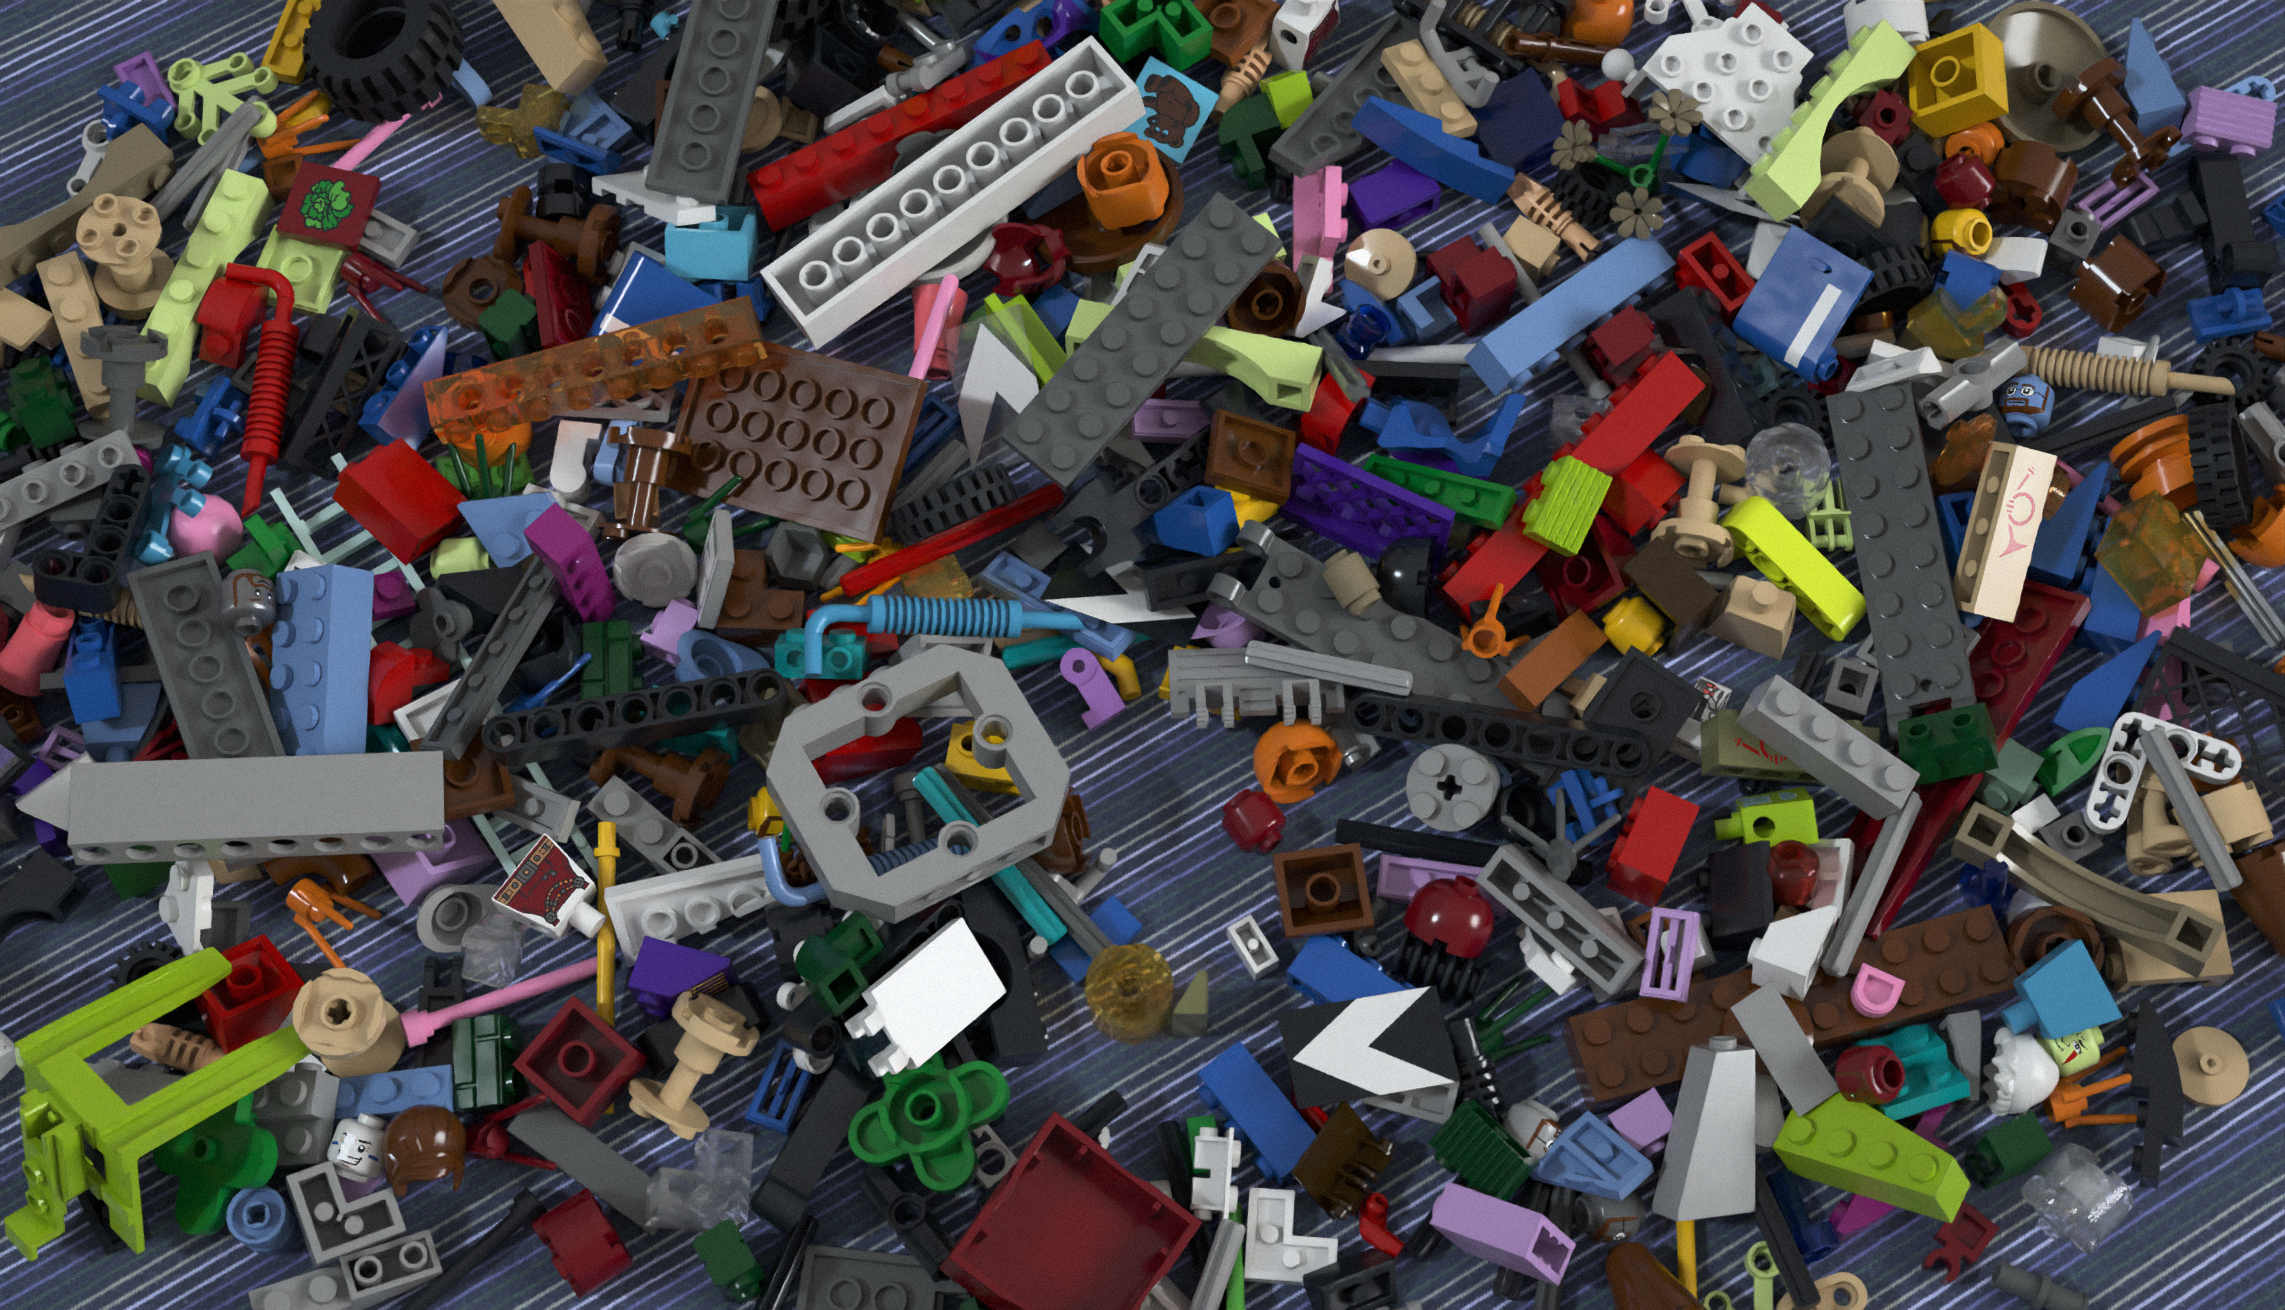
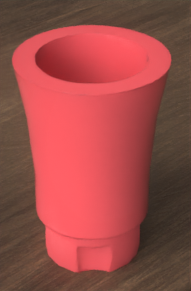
M941 284L921 285L914 288L911 292L914 311V357ZM958 287L925 379L931 381H945L955 374V361L958 359L962 321L968 301V294Z
M38 600L34 602L31 610L24 615L19 627L5 648L0 652V684L3 687L24 696L35 697L43 695L40 691V674L53 673L59 655L70 636V629L75 619L74 611L48 606Z

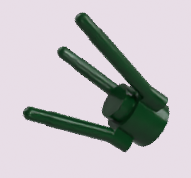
M481 433L475 435L480 486L474 488L473 494L457 447L450 441V438L446 439L463 494L468 500L491 499L512 495L516 444L514 442L507 449L502 492H500L499 485H490L484 437Z
M735 475L700 506L687 512L691 521L683 524L682 529L691 549L696 555L703 551L713 516L708 517L705 513L741 482L742 478L740 475ZM768 516L732 528L733 538L784 520Z
M1517 976L1476 1017L1472 1018L1482 1050H1487L1488 1054H1491L1494 1063L1503 1057L1534 1048L1551 1040L1549 1034H1543L1501 1048L1499 1045L1505 1041L1501 1028L1555 990L1549 985L1525 999L1497 1020L1488 1019L1524 982L1522 976Z

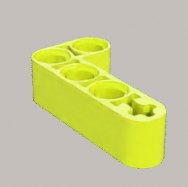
M1751 496L1735 504L1717 523V525L1730 531L1736 539L1732 560L1745 556L1777 588L1794 594L1796 596V607L1827 637L1835 641H1842L1867 613L1864 596L1767 500L1758 496Z

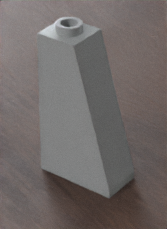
M1712 1036L1709 1037V1044L1691 1045L1653 1199L1654 1213L1677 1222L1755 1212V1049L1737 1044L1736 1037Z

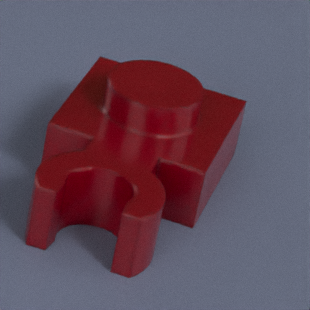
M1963 1200L1952 1224L1944 1222L1933 1236V1239L1943 1245L1942 1249H1936L1924 1258L1921 1268L1926 1271L1934 1264V1261L1943 1262L1947 1266L1948 1272L1941 1283L1944 1286L1949 1285L1960 1273L1959 1260L1961 1259L1967 1265L1972 1266L2000 1227Z

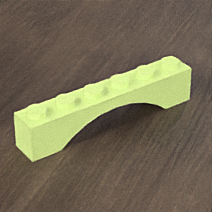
M1882 19L1871 28L1863 25L1848 40V43L1851 45L1850 49L1841 52L1828 66L1832 71L1831 74L1822 77L1809 91L1813 96L1811 100L1802 103L1789 117L1793 122L1792 125L1782 129L1771 140L1769 145L1773 150L1769 154L1765 153L1750 168L1749 171L1753 176L1743 189L1777 223L1801 209L1820 184L1822 140L1828 121L1837 106L1846 98L1856 95L1874 94L1879 89H1883L1900 77L1918 53L1885 19Z
M226 168L140 335L147 336L149 328L166 334L168 337V355L160 360L146 362L145 386L136 389L137 397L170 408L172 407L189 374L192 353L201 323H197V318L207 291L218 278L224 275L227 263H232L248 244L259 237L275 206V202L264 180Z
M1079 299L1065 335L1067 360L1115 306ZM1213 326L1183 361L1219 369L1240 379L1255 390L1268 404L1309 412L1321 378L1323 347L1228 329L1222 326Z

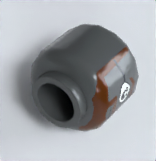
M1634 1190L1622 1201L1582 1192L1574 1204L1576 1226L1580 1232L1585 1233L1594 1243L1631 1240L1638 1232L1640 1223L1644 1222L1646 1216L1644 1201L1640 1196L1636 1195Z

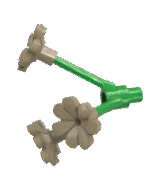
M1670 89L1667 98L1662 92H1656L1652 97L1654 108L1649 109L1648 120L1651 123H1660L1659 129L1662 134L1651 162L1647 165L1639 164L1632 169L1597 153V149L1589 145L1592 141V134L1589 132L1590 125L1583 119H1580L1576 126L1570 121L1565 122L1561 129L1565 137H1557L1554 142L1553 148L1557 151L1551 155V163L1554 166H1558L1561 170H1572L1577 161L1581 163L1595 161L1630 179L1631 184L1636 188L1634 195L1632 196L1626 191L1620 193L1616 198V202L1620 206H1615L1610 211V218L1613 221H1622L1618 228V233L1622 237L1627 238L1633 230H1636V235L1639 239H1647L1650 237V227L1659 230L1664 224L1663 217L1656 213L1663 209L1661 199L1659 197L1648 198V194L1656 192L1659 186V178L1657 176L1659 163L1670 136L1676 133L1679 137H1687L1692 131L1691 126H1698L1703 119V114L1700 111H1695L1698 106L1697 100L1688 97L1682 101L1683 94L1680 89Z

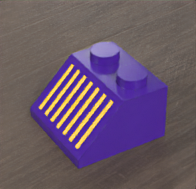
M644 936L628 988L639 1008L644 1011L643 1015L654 1021L664 1022L673 1017L672 1008L680 994L684 991H692L691 999L696 1001L700 993L713 997L741 984L730 958Z

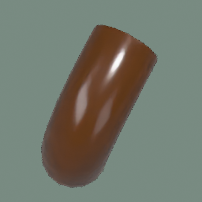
M333 837L319 839V841L325 843H334L342 840ZM364 854L278 857L261 863L279 887L303 874H317L325 877L340 896H348L361 890L377 874V870Z

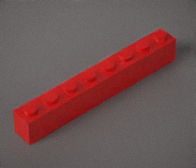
M1037 39L745 175L772 233L891 178L894 162L900 155L896 150V146L907 136L923 131L935 134L941 130H959L1053 63L1041 41Z
M1672 350L1658 356L1653 352L1635 369L1639 373L1630 385L1627 382L1619 385L1607 398L1611 403L1610 406L1602 414L1596 411L1590 415L1579 427L1583 434L1573 444L1569 440L1566 441L1554 452L1551 459L1556 462L1559 458L1568 455L1573 456L1575 459L1588 464L1592 468H1596L1605 475L1611 476L1613 478L1612 484L1706 385ZM1541 470L1532 475L1522 486L1526 493L1513 505L1500 531L1490 529L1487 533L1483 529L1479 531L1465 546L1469 552L1459 562L1455 559L1450 561L1436 576L1440 582L1432 591L1467 626L1472 625L1469 609L1470 603L1491 599L1498 583L1504 585L1503 598L1550 549L1523 535V530L1527 524L1522 521L1523 515L1530 502L1534 498L1537 500L1540 498L1541 492L1545 485L1541 484L1543 475Z

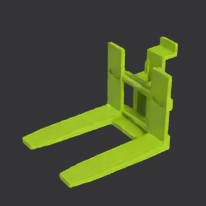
M214 947L206 948L173 961L14 1043L16 1064L24 1072L26 1094L19 1097L21 1107L19 1114L25 1155L22 1169L28 1179L29 1190L25 1192V1196L29 1204L5 1217L4 1225L6 1237L27 1260L34 1261L37 1259V1248L65 1232L64 1215L68 1213L66 1202L88 1189L99 1200L102 1199L109 1206L110 1226L137 1255L145 1251L138 1159L277 1078L312 1053L300 1040L294 1025H290L240 1047L133 1105H127L83 1060L199 996L202 992L232 972L231 963ZM84 1139L94 1149L97 1148L104 1155L106 1180L93 1167V1163L85 1155Z

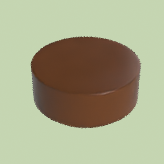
M1892 311L1850 319L1852 332L1855 334L1892 328V325H1894Z

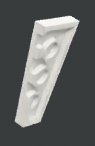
M760 854L605 888L604 899L627 967L635 965L644 936L677 944V940L699 931L702 935L717 928V922L732 915L739 918L764 907L765 904L777 901L770 894L765 883ZM779 854L783 877H785V880L788 883L785 870L782 864V860Z

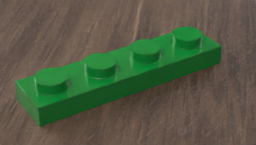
M1372 453L1362 469L1456 511L1454 520L1500 531L1518 498L1514 488ZM1356 483L1353 485L1354 489L1360 488ZM1386 497L1390 504L1399 506L1396 501Z

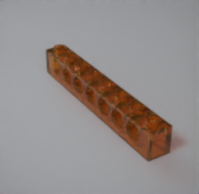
M750 295L430 380L423 382L432 429L443 445L448 443L459 444L468 441L478 433L504 432L514 425L529 421H545L555 414L570 410H586L596 403L611 399H627L633 396L634 393L652 388H668L675 382L685 379L709 377L716 371L734 366L746 367L768 356L758 314ZM726 337L721 343L712 344L714 340ZM685 348L680 354L671 355L675 350ZM644 359L639 365L631 366L634 361ZM603 370L598 376L590 377L595 371ZM562 381L557 387L549 388L553 383ZM521 392L518 397L509 399L514 393ZM480 403L477 408L468 410L473 404Z

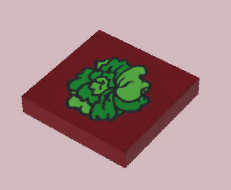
M302 161L276 231L279 237L355 253L359 247L382 183L379 177Z

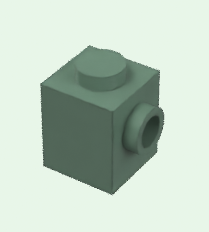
M2008 738L1998 753L1999 768L1985 771L1983 779L1972 795L1981 799L1987 806L1997 809L2008 816L2018 802L2025 806L2033 796L2039 783L2032 779L2044 758L2013 739Z

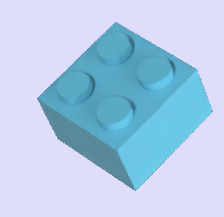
M714 204L716 221H704L683 226H676L668 222L665 228L666 267L671 270V273L689 283L698 282L701 279L724 280V283L728 285L736 284L739 280L748 281L759 253L758 206L734 204L722 206Z

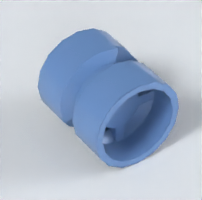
M266 1185L256 1190L242 1189L233 1197L227 1209L226 1220L230 1232L236 1239L262 1256H276L286 1252L295 1244L300 1235L301 1229L292 1203L279 1192Z

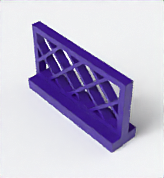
M1301 442L1295 453L1289 499L1284 506H1281L1279 516L1376 561H1379L1381 551L1391 541L1409 536L1432 538L1434 542L1433 574H1431L1430 578L1431 585L1448 553L1449 546H1447L1456 511ZM1309 463L1318 466L1322 471L1316 472ZM1347 480L1358 484L1360 488L1354 489ZM1332 482L1339 491H1332L1326 483ZM1386 497L1396 501L1399 506H1392ZM1370 499L1377 508L1371 509L1364 500ZM1424 515H1427L1442 523L1431 524ZM1402 517H1409L1415 525L1409 526Z

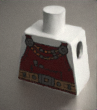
M1286 0L1273 21L1268 52L1273 54L1271 61L1289 71L1293 69L1305 71L1340 24L1338 0ZM1294 35L1297 38V43L1295 44L1293 43Z
M546 833L543 834L491 898L496 909L502 914L558 941L566 935L572 926L587 937L592 938L601 929L606 920V916L590 905L598 893L594 882Z

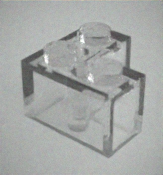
M709 1128L695 1143L693 1171L661 1167L648 1180L644 1226L704 1233L726 1219H733L739 1230L748 1222L754 1134Z

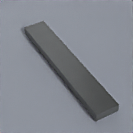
M537 555L418 747L420 751H443V760L459 761L561 594L562 587L558 580Z

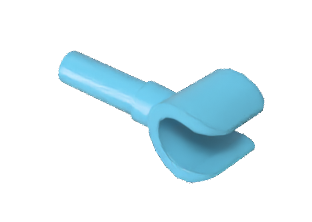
M668 10L659 13L650 22V26L662 41H665L671 31L678 30L680 27L678 17L671 15Z

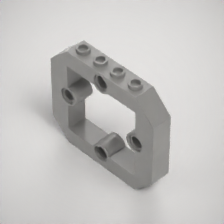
M941 643L931 649L927 647L920 648L910 654L907 660L893 667H880L873 671L868 679L853 686L850 684L840 686L828 698L815 704L805 703L795 708L783 722L766 771V783L769 796L833 907L850 912L857 910L868 917L896 924L1051 846L1068 793L1071 771L1001 659ZM958 690L976 720L972 739L974 759L981 766L988 769L1004 767L1026 804L979 827L967 821L957 820L950 822L941 829L938 835L937 848L878 877L856 840L860 827V804L858 798L852 791L846 788L833 787L826 789L811 761L864 735L875 737L884 735L893 728L897 719ZM875 703L882 705L884 708L875 712L869 711L865 707ZM998 736L1004 741L999 744H990L986 742L985 738ZM833 812H842L848 817L842 821H832L827 816ZM955 845H963L970 851L967 854L956 855L949 848Z

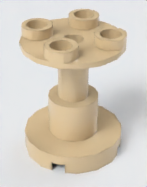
M1859 126L1854 130L1844 131L1832 136L1822 145L1820 156L1821 182L1801 208L1800 223L1803 228L1833 192L1879 228L1881 227L1885 216L1882 196L1893 187L1900 165L1892 147L1880 136L1875 135L1871 128Z
M106 193L96 197L93 205L79 219L76 230L78 245L89 259L99 263L96 267L93 281L96 294L109 313L111 311L117 314L122 319L140 320L148 318L146 313L152 312L175 268L171 258L164 251L156 248L162 231L157 210L154 206L135 197H116L113 194Z
M1696 435L1681 436L1679 444L1673 445L1666 450L1664 460L1685 479L1690 480L1688 494L1686 498L1678 501L1675 518L1659 521L1652 528L1650 542L1658 536L1694 570H1706L1708 562L1717 561L1716 569L1725 567L1732 562L1736 539L1730 531L1717 525L1719 507L1712 501L1714 484L1730 483L1746 475L1747 462L1744 459L1745 450L1737 445L1720 446L1705 443L1703 438Z
M332 968L322 972L323 976L318 977L313 982L310 979L301 988L293 1004L292 1022L300 1040L314 1054L321 1057L323 1064L336 1077L345 1078L392 1072L393 1067L399 1062L403 1054L406 1040L398 1017L400 1013L389 1002L385 1001L382 991L366 974L351 968Z
M692 991L681 993L672 1008L674 1019L686 1031L674 1050V1054L679 1061L666 1084L647 1078H635L628 1084L629 1093L633 1097L629 1107L635 1113L649 1119L653 1118V1116L657 1117L663 1122L670 1124L669 1128L673 1133L688 1140H692L697 1132L705 1131L710 1125L706 1113L689 1098L702 1074H712L725 1053L735 1056H748L760 1038L759 1031L754 1025L749 1031L743 1027L747 1018L740 1012L705 994L700 993L696 1001L692 1000Z

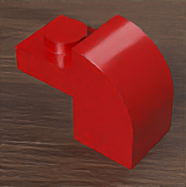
M1572 78L1557 84L1560 96L1558 109L1561 116L1566 122L1570 121L1575 126L1580 119L1586 121L1590 125L1591 142L1611 140L1646 124L1639 97L1635 100L1630 95L1626 98L1621 94L1628 85L1625 81L1609 80L1592 90L1587 89Z
M225 276L218 278L207 291L197 318V323L204 324L198 359L235 370L239 369L244 364L249 329L265 321L270 287L263 284L227 279Z
M1357 367L1371 390L1376 378ZM1328 372L1315 392L1310 411H1304L1300 420L1302 425L1296 436L1295 443L1300 445L1302 442L1334 457L1349 424L1361 411L1367 398L1361 397L1358 404L1351 402Z
M392 641L380 643L370 650L367 722L372 725L396 722L394 711L412 703L413 687L448 681L450 664L433 656V652L428 649L412 648L407 650Z

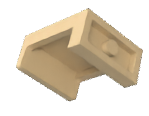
M2217 889L2146 894L2162 900L2183 904L2224 925ZM2098 928L2100 937L2105 938L2108 954L2105 957L2106 975L2109 980L2114 981L2116 993L2126 992L2130 987L2138 985L2202 981L2203 987H2217L2224 984L2234 975L2225 928L2198 978Z

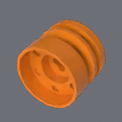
M2189 415L2169 416L2140 428L2119 442L2109 453V458L2114 468L2120 469L2118 474L2122 483H2136L2130 489L2129 496L2141 519L2144 521H2154L2169 517L2200 502L2196 494L2197 487L2193 479L2194 470L2191 467L2190 461L2192 456L2188 442L2190 441L2188 435Z

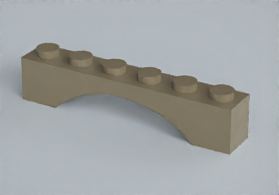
M140 123L108 144L105 157L94 177L78 194L62 206L40 217L19 224L0 227V291L22 275L33 272L37 268V263L46 261L55 254L66 251L76 242V230L79 219L93 205L96 197L109 193L116 197H135L142 200L154 191L163 189L177 174L173 152L149 128Z
M1976 801L1953 842L1951 854L2053 906H2066L2082 912L2102 931L2196 978L2202 972L2225 928V925L2183 904L2140 893L2080 866L2044 844L2016 821Z

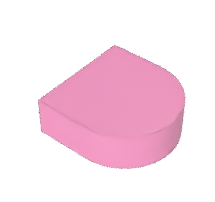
M1863 963L1851 988V1001L1861 1014L1871 1018L1883 1017L1896 1005L1905 981Z

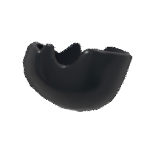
M1516 781L1501 789L1493 805L1492 813L1500 834L1508 842L1518 843L1522 847L1535 846L1502 823L1500 820L1502 815L1509 816L1546 842L1556 838V808L1543 795L1544 787L1542 785Z

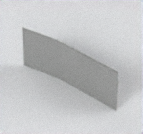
M1772 980L1731 1007L1732 1012L1772 1077L1799 1117L1839 1091L1835 1080L1813 1049Z

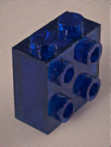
M1533 67L1528 68L1495 88L1488 102L1483 107L1475 109L1469 105L1466 106L1478 123L1475 134L1468 137L1473 143H1482L1487 151V154L1482 156V158L1514 168L1515 176L1519 172L1528 174L1550 161L1551 155L1557 151L1553 148L1556 138L1565 137L1561 129L1566 121Z

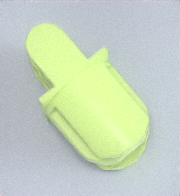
M1837 477L1835 480L1834 495L1831 479H1820L1817 487V502L1814 479H1803L1807 519L1803 531L1806 532V539L1815 548H1826L1827 552H1833L1835 547H1845V551H1852L1853 535L1848 515L1851 514V511L1847 510L1841 477ZM1834 531H1843V535H1834ZM1816 532H1824V535H1816Z

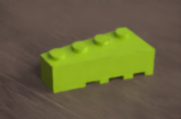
M1839 1091L1800 1117L1792 1107L1773 1145V1149L1791 1174L1951 1224L1971 1185L1953 1156L1869 1105L1846 1101Z

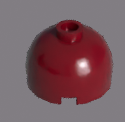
M1457 875L1455 880L1450 878L1431 880L1418 889L1406 908L1407 911L1403 921L1412 933L1430 945L1437 938L1448 944L1445 950L1447 953L1464 958H1479L1491 939L1494 929V913L1488 899L1479 892L1480 885L1468 877Z

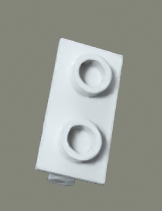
M1201 1127L1199 1136H1195L1193 1169L1210 1170V1178L1193 1177L1190 1210L1194 1211V1216L1200 1221H1212V1213H1219L1218 1223H1220L1222 1219H1228L1229 1213L1236 1212L1238 1187L1230 1185L1232 1167H1239L1241 1141L1233 1140L1234 1128L1230 1127L1225 1131L1224 1137H1218L1217 1128Z

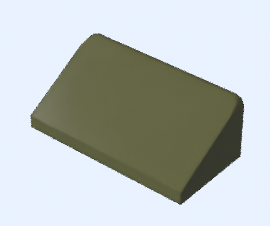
M1206 970L1198 971L1173 1011V1037H1204L1207 1035L1208 973H1206Z

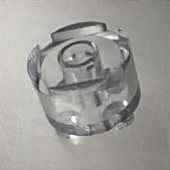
M1788 422L1781 423L1780 426L1768 430L1766 428L1751 440L1744 459V486L1748 498L1758 496L1773 505L1785 518L1791 519L1805 517L1807 513L1811 512L1821 503L1829 486L1831 461L1825 443L1817 432L1805 425ZM1787 467L1794 469V473L1789 472L1787 475L1780 473V471L1784 472Z
M2068 1143L2058 1150L2020 1188V1193L2041 1216L2038 1220V1225L2049 1237L2059 1240L2063 1236L2084 1253L2091 1254L2128 1216L2135 1202L2129 1188L2114 1170L2107 1176L2096 1166L2102 1160L2101 1158L2082 1146Z

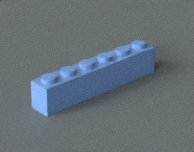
M1634 233L1480 339L1464 359L1495 397L1508 387L1515 392L1533 377L1530 372L1535 368H1538L1541 373L1560 359L1561 356L1558 352L1565 348L1568 353H1571L1588 338L1585 333L1591 329L1595 331L1613 318L1612 314L1618 310L1621 312L1630 304L1634 308L1642 301L1639 296L1642 293L1646 292L1650 297L1668 282L1665 275L1676 263L1651 233L1649 238L1643 240L1639 239L1636 233Z

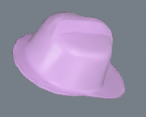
M1210 600L1191 639L1203 638L1214 648L1247 647L1252 640L1263 641L1266 636V630Z

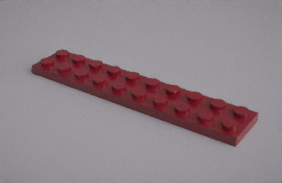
M2025 579L2014 622L1986 616L1976 632L1979 633L1981 638L1969 653L1968 660L1977 704L1985 702L1996 733L1997 753L2000 752L2091 609L2092 606L2087 596ZM1951 702L1927 707L1922 716L1951 710ZM1898 751V753L1896 754L1895 757H1897L1899 760H1901L1900 755H1899V751ZM1984 772L1913 787L1912 791L1919 794L1922 806L1862 938L1868 937L1876 942L1879 935L1887 930L1983 779ZM1860 810L1842 839L1849 838L1855 844L1850 897L1887 817L1877 821ZM1801 904L1797 907L1802 913L1812 911Z

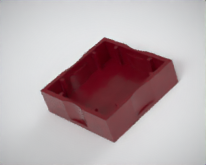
M1054 1111L1040 1126L938 1269L992 1310H1140L1147 1294L1159 1280L1167 1275L1202 1222L1154 1185L1126 1171L1105 1148Z

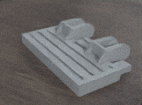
M1293 645L1287 646V647L1297 648V647H1295V646H1293ZM1246 647L1168 650L1171 719L1190 718L1189 710L1196 709L1197 729L1207 728V723L1209 722L1208 709H1221V720L1224 723V728L1234 727V708H1239V716L1276 715V707L1282 706L1284 726L1294 725L1296 706L1308 705V716L1311 720V725L1321 724V705H1326V713H1345L1343 684L1248 665L1245 662Z

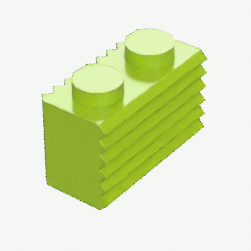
M1568 455L1559 458L1556 462L1551 461L1541 478V484L1545 485L1541 492L1540 498L1538 500L1534 498L1523 515L1522 521L1527 523L1523 530V535L1565 557L1577 555L1613 478L1575 459L1573 456Z

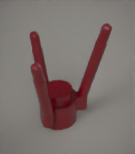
M355 252L350 255L341 268L340 275L342 279L349 283L346 290L347 293L357 299L369 316L387 324L364 295L365 292L373 293L382 284L398 292L403 290L402 285L422 294L428 292L426 286L387 268L377 260L372 261L361 252Z
M540 1093L499 1112L486 1113L483 1123H474L465 1130L467 1137L465 1154L473 1159H495L496 1161H509L540 1169L555 1170L556 1163L553 1161L509 1151L507 1149L509 1146V1135L500 1125L501 1121L544 1102L547 1098L546 1095Z

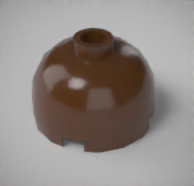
M1069 786L1052 845L1031 855L1046 872L1057 875L1084 872L1089 868L1091 862V853L1083 854L1082 847L1083 837L1091 839L1088 818L1080 795H1070L1074 789L1072 786Z

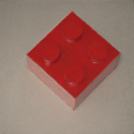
M1652 785L1645 799L1636 796L1604 869L1605 872L1612 874L1606 888L1652 909L1656 907L1700 806Z

